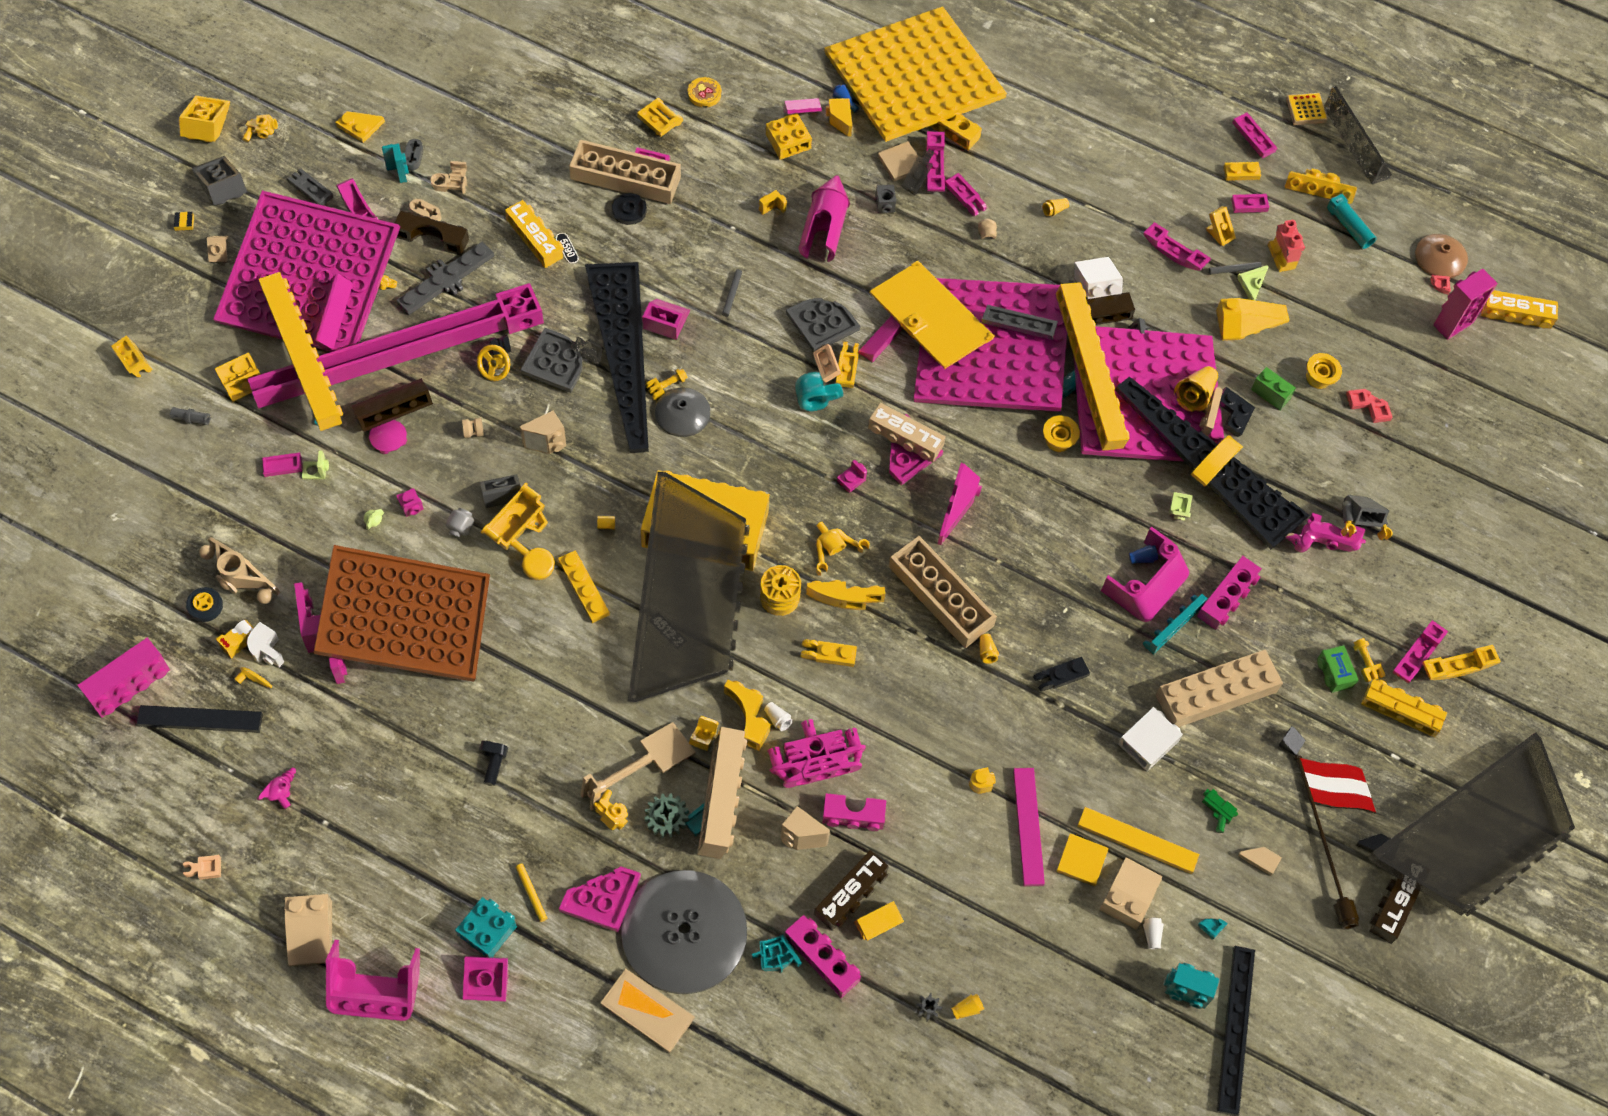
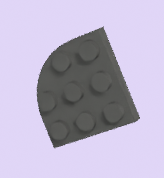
M813 298L786 309L787 316L813 352L826 344L832 345L860 331L861 326L850 311L836 301L830 302L823 300V298Z
M544 328L522 366L521 374L571 393L581 376L583 367L582 356L578 346L569 337Z

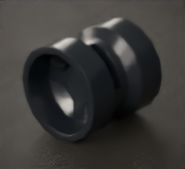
M507 334L502 335L501 338H489L490 345L500 346L507 353L512 352ZM492 350L493 355L500 354L499 352Z

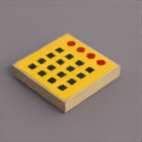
M1320 93L1287 95L1286 101L1293 125L1327 122L1328 118Z

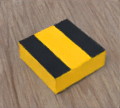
M175 212V231L193 230V212Z

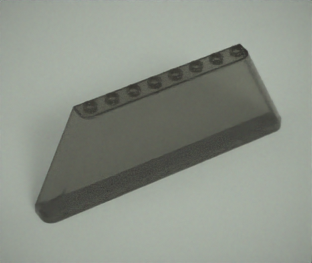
M660 471L657 473L628 703L638 704L727 675L729 670L733 671L734 666L731 652L736 649V639H733L734 632L738 631L739 620H735L736 612L740 613L741 601H738V593L742 594L743 582H740L741 574L745 573V563L742 560L743 555H747L748 544L744 543L745 536L749 537L750 525H746L747 521L743 516L670 474Z
M1536 732L1373 851L1367 856L1369 860L1460 916L1472 914L1477 910L1476 904L1479 903L1482 906L1491 899L1489 894L1493 893L1496 895L1503 890L1504 886L1502 884L1506 882L1509 885L1518 878L1516 873L1520 872L1523 874L1531 868L1529 863L1532 861L1535 864L1545 857L1543 855L1545 851L1548 854L1558 847L1556 843L1558 841L1561 843L1571 837L1569 832L1575 829L1541 737Z

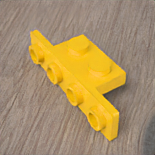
M1306 169L1305 174L1290 171L1285 183V188L1328 199L1343 194L1349 204L1353 203L1357 191L1355 186L1340 183L1338 175L1334 173H1321L1317 169Z

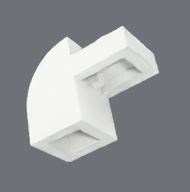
M259 622L251 631L247 640V645L253 659L258 664L263 659L270 666L274 664L279 668L284 663L282 655L272 649L279 640L276 632Z

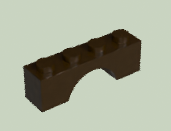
M400 210L394 224L400 226L397 235L398 239L412 242L419 236L433 235L443 242L445 252L462 256L469 241L466 228L448 224L445 221H437L427 216L415 215L412 212Z

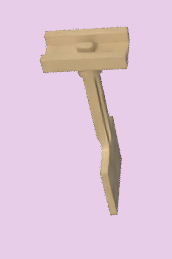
M674 722L640 741L648 753L647 755L602 781L596 782L591 774L583 778L580 796L584 798L588 795L591 799L589 806L591 811L595 809L594 803L599 802L601 793L606 791V788L647 764L655 762L661 772L664 773L696 754Z

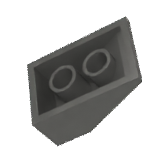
M225 156L192 168L207 197L214 205L224 204L229 199L239 198L244 193H247L241 173Z

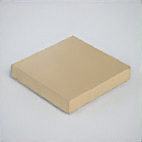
M909 141L878 153V158L893 181L924 170L925 166Z

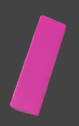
M337 273L335 274L315 339L321 348L331 350L334 348L353 285L351 281Z
M891 315L858 353L873 363L903 328Z

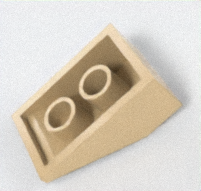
M1125 858L1099 910L1137 930L1151 904L1162 876Z
M328 894L285 897L288 966L326 963V958L332 947V900Z

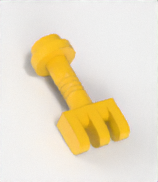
M683 368L680 370L676 369L675 375L660 383L657 378H654L645 384L650 394H653L654 400L665 394L663 389L679 380L681 383L685 382L687 375Z
M1362 638L1353 642L1354 651L1359 650L1366 665V668L1361 670L1364 680L1370 682L1371 678L1376 680L1378 676L1380 678L1385 677L1381 663L1374 665L1366 648L1369 646L1368 641Z

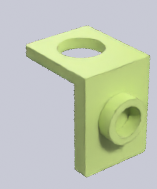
M323 451L318 452V461L303 462L302 479H325L326 471L329 469V461L325 459ZM315 466L318 468V471L310 475L307 473V469Z

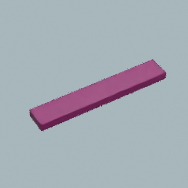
M1014 768L1013 775L1023 887L1044 886L1045 880L1034 768Z

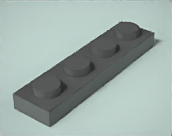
M987 305L982 318V323L1050 340H1053L1058 323L1055 320Z

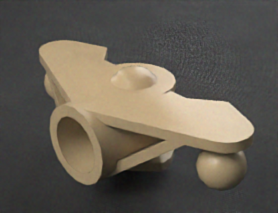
M212 537L207 539L210 543L209 545H204L200 548L199 554L205 560L212 559L216 550L217 568L220 575L216 576V579L223 589L236 594L238 592L236 588H266L259 590L257 593V600L262 604L271 602L272 594L277 596L280 594L279 589L259 572L249 560L245 559L241 553L232 550ZM232 568H238L233 572H229V570H231Z

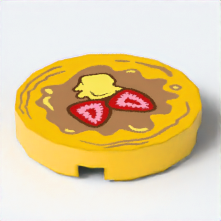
M697 78L688 87V98L692 104L698 107H712L721 99V86L712 78Z

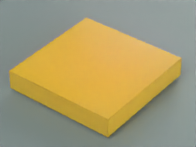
M1070 833L1056 872L1096 886L1108 848Z

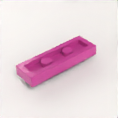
M1248 113L1233 119L1232 124L1262 159L1276 152V145Z

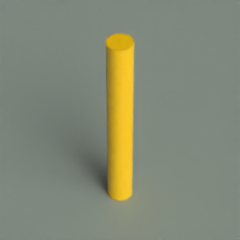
M522 863L515 866L539 921L543 922L548 919L524 865Z

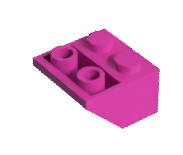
M655 299L649 302L642 316L643 329L677 340L690 310Z

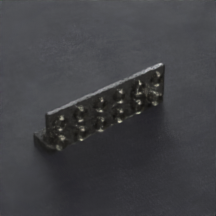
M1337 86L1332 87L1324 108L1326 114L1332 120L1333 126L1339 131L1341 138L1347 144L1349 151L1354 155L1358 165L1361 166L1371 184L1390 179L1392 174L1385 165L1382 156Z

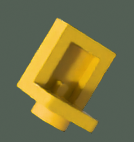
M775 190L768 195H764L759 200V211L764 215L778 207L784 213L786 212L787 200Z
M700 716L697 727L690 737L689 744L708 751L716 736L719 723L710 718Z

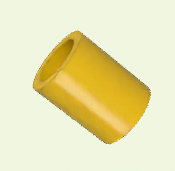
M598 516L597 529H615V516Z

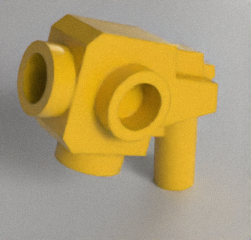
M267 114L259 115L256 119L247 121L246 126L248 128L242 139L245 142H249L253 133H257L260 138H268V135H272L274 129L278 128L277 120Z
M606 789L599 802H595L593 806L596 809L595 811L601 816L600 820L610 830H615L616 828L621 830L628 822L626 820L628 816L627 809L621 803L611 804L609 799L612 791Z

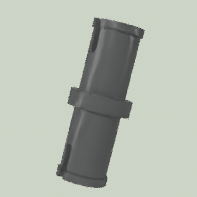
M172 407L170 411L171 419L184 420L190 424L195 422L209 425L211 420L209 413L196 412L190 408L185 410Z

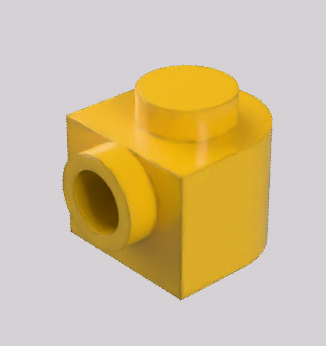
M988 767L975 770L969 781L970 789L978 794L991 792L993 784L996 783L994 773L989 772Z

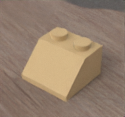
M797 806L782 824L781 839L787 847H793L796 850L826 847L830 830Z

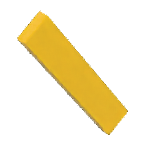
M1087 807L1084 808L1077 826L1189 874L1194 872L1200 855Z

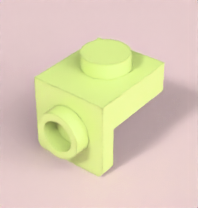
M1173 492L1169 515H1174L1173 519L1185 520V517L1189 518L1193 495Z

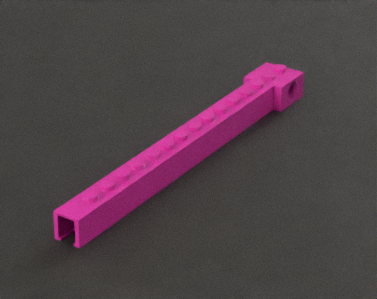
M528 283L495 294L496 300L321 355L317 358V362H322L325 370L322 373L323 376H328L330 384L334 385L505 329L508 330L509 334L543 324L542 309L531 284ZM293 364L248 378L258 409L305 394Z

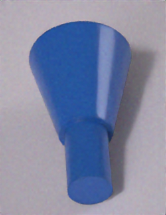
M838 85L833 89L832 97L835 99L849 98L850 109L854 113L859 110L845 85Z

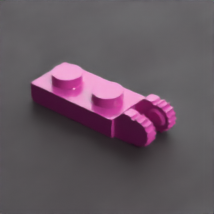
M959 173L945 180V186L965 208L967 207L971 215H978V210L973 204L974 202L981 211L987 209L986 203L983 202L980 195Z

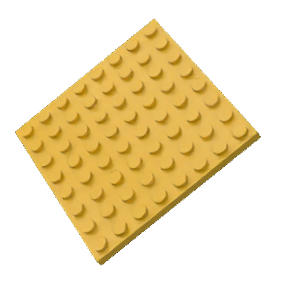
M943 6L825 47L824 53L885 142L936 124L942 119L947 120L956 116V114L961 115L1006 98L1007 93Z

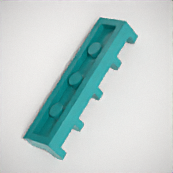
M1203 594L1199 597L1196 595L1191 596L1192 603L1187 608L1182 605L1179 608L1182 613L1175 620L1169 617L1167 619L1169 625L1162 632L1157 629L1154 632L1157 637L1151 643L1145 640L1143 646L1154 655L1200 611L1206 603L1207 597Z

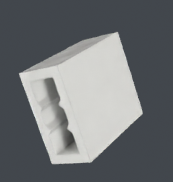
M1109 257L1075 262L1074 278L1077 283L1081 282L1087 299L1122 294L1123 278Z
M1153 707L1121 737L1118 745L1148 771L1179 742L1183 734L1178 726L1171 724L1161 711H1157Z

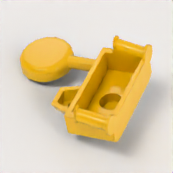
M526 482L480 533L486 534L505 550L510 546L515 548L524 556L522 568L527 577L533 580H543L549 577L554 570L555 561L552 554L544 548L528 550L517 541L527 528L536 532H542L548 524L542 513L545 505L539 501L541 495L528 487Z

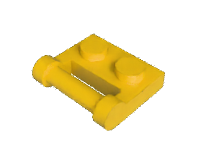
M660 98L655 99L637 112V117L660 137L683 122V118L665 106ZM657 109H660V110H661L665 115H667L671 120L667 119V118H666L662 113H660Z

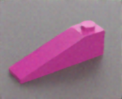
M964 463L960 464L952 496L950 497L939 535V545H942L974 503L975 496L979 497L982 486L979 485L980 477Z

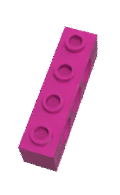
M1242 555L1200 609L1197 617L1215 630L1220 624L1224 626L1230 618L1228 616L1230 611L1234 613L1239 607L1240 603L1238 601L1240 598L1245 599L1249 594L1250 589L1248 588L1250 585L1255 586L1261 578L1258 574L1262 568Z
M803 915L785 931L784 936L837 995L842 998L860 982V971L854 964L850 965L845 960L846 956L839 948L835 949L831 945L832 941L825 933L821 934L816 929L817 925L811 918L807 919ZM812 936L815 942L812 944L806 943L804 938ZM825 951L830 957L822 959L818 954ZM841 967L844 973L840 975L835 974L833 968Z

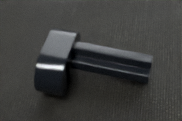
M481 741L478 752L491 756L484 784L495 786L502 759L506 758L508 747L500 743Z

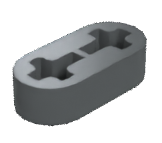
M411 139L406 145L405 157L407 163L405 164H407L408 170L411 171L418 169L421 163L423 145L419 139Z

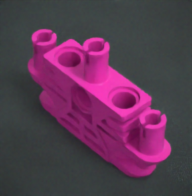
M808 719V724L806 720L801 722L805 738L784 743L783 751L787 763L783 762L780 747H775V751L773 748L768 750L772 768L769 771L784 781L783 786L785 788H791L860 770L862 768L860 759L866 749V745H861L857 728H852V732L851 729L845 731L849 743V748H847L846 743H844V736H842V730L817 735L814 721ZM818 746L820 749L817 751H813L810 749V747ZM853 757L854 762H849L848 759ZM792 773L793 777L789 778L786 774Z

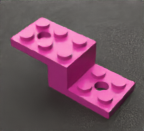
M300 582L294 584L300 632L308 653L314 652L320 615H312V609H314L312 597H310L309 590L305 589L303 583ZM329 657L330 668L336 683H345L344 675H347V668L343 659Z

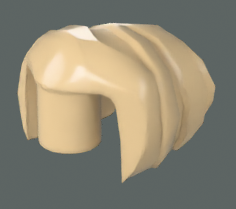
M991 219L981 221L978 225L981 239L985 237L996 239V222Z

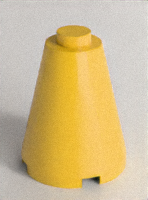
M1206 366L1179 381L1174 388L1178 404L1191 412L1194 410H1204L1209 404L1218 380L1217 371L1210 366Z

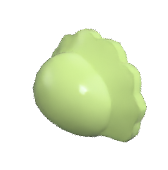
M381 509L369 510L365 513L364 522L366 529L369 530L371 527L380 524L384 514Z

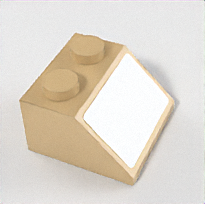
M554 410L520 426L522 444L526 449L551 454L559 452L566 447L564 426Z

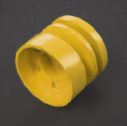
M785 565L770 567L761 578L760 602L762 607L768 613L776 616L790 614L797 608L801 592L799 574L793 568Z

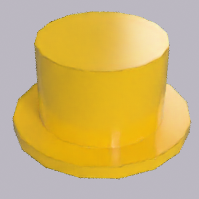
M1326 353L1314 354L1306 364V379L1316 389H1323L1328 385L1335 384L1342 375V367L1339 361Z
M1059 415L1053 416L1046 421L1043 435L1047 446L1051 450L1064 452L1076 444L1079 439L1080 430L1073 419Z

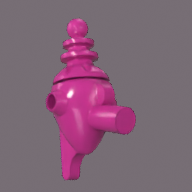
M290 768L282 776L272 779L257 799L278 800L283 809L289 807L291 804L287 798L290 796V782L293 781L296 769Z

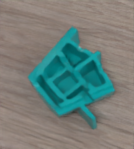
M784 934L769 940L760 941V951L752 954V959L761 957V969L763 971H780V973H783V969L793 962L797 967L802 964Z

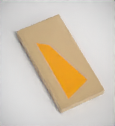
M627 969L624 970L600 1003L604 1008L668 1053H671L695 1019V1016Z

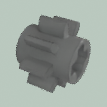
M931 993L927 998L921 995L919 999L922 1004L917 1003L915 1006L916 1009H920L918 1017H925L926 1022L931 1017L937 1019L938 1014L936 1011H942V1007L938 1006L940 998H932ZM926 1005H927V1006L932 1005L933 1008H932V1010H931V1009H927V1010H926V1009H925V1006H926Z

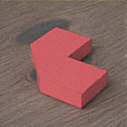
M1366 389L1347 391L1346 396L1351 410L1369 408L1373 423L1392 420L1393 417L1388 402L1371 395V392Z

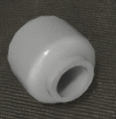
M462 508L452 510L446 522V527L450 529L449 533L459 538L461 535H468L474 524L472 513Z

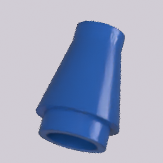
M1149 544L1129 553L1131 564L1154 563L1155 560H1158L1156 546H1150Z

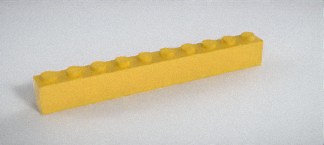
M280 272L260 278L259 282L320 431L342 424L340 416H343L340 405H335V401H337L336 395L333 390L330 391L328 388L331 386L328 376H323L322 374L325 372L321 361L317 362L319 355L316 348L311 347L313 341L310 334L305 333L307 327L304 319H299L301 312L298 305H293L296 301L292 291L288 292L287 290L290 288L287 279H283Z
M1081 282L1060 284L1056 292V298L1102 451L1123 449L1129 441V432L1125 428L1124 416L1120 412L1119 399L1116 398L1114 383L1111 382L1109 376L1110 370L1105 363V354L1101 350L1100 337L1096 333L1095 321L1092 320L1090 314L1091 308L1086 301V292L1082 288Z

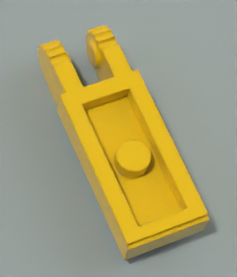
M843 342L838 365L841 374L837 376L836 383L840 384L841 387L854 388L859 344L855 343L853 353L846 352L848 350V342Z
M809 639L802 641L803 647L817 649V653L807 650L801 651L800 656L802 658L842 666L854 667L857 646L823 641L817 642Z

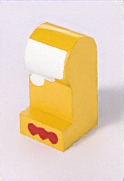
M243 620L224 636L221 634L216 641L220 648L232 659L247 646L248 636L254 627L247 620Z

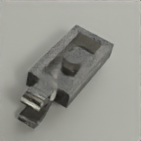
M928 149L922 158L920 156L916 158L901 184L902 188L913 195L917 194L933 166L929 163L934 154L932 150Z

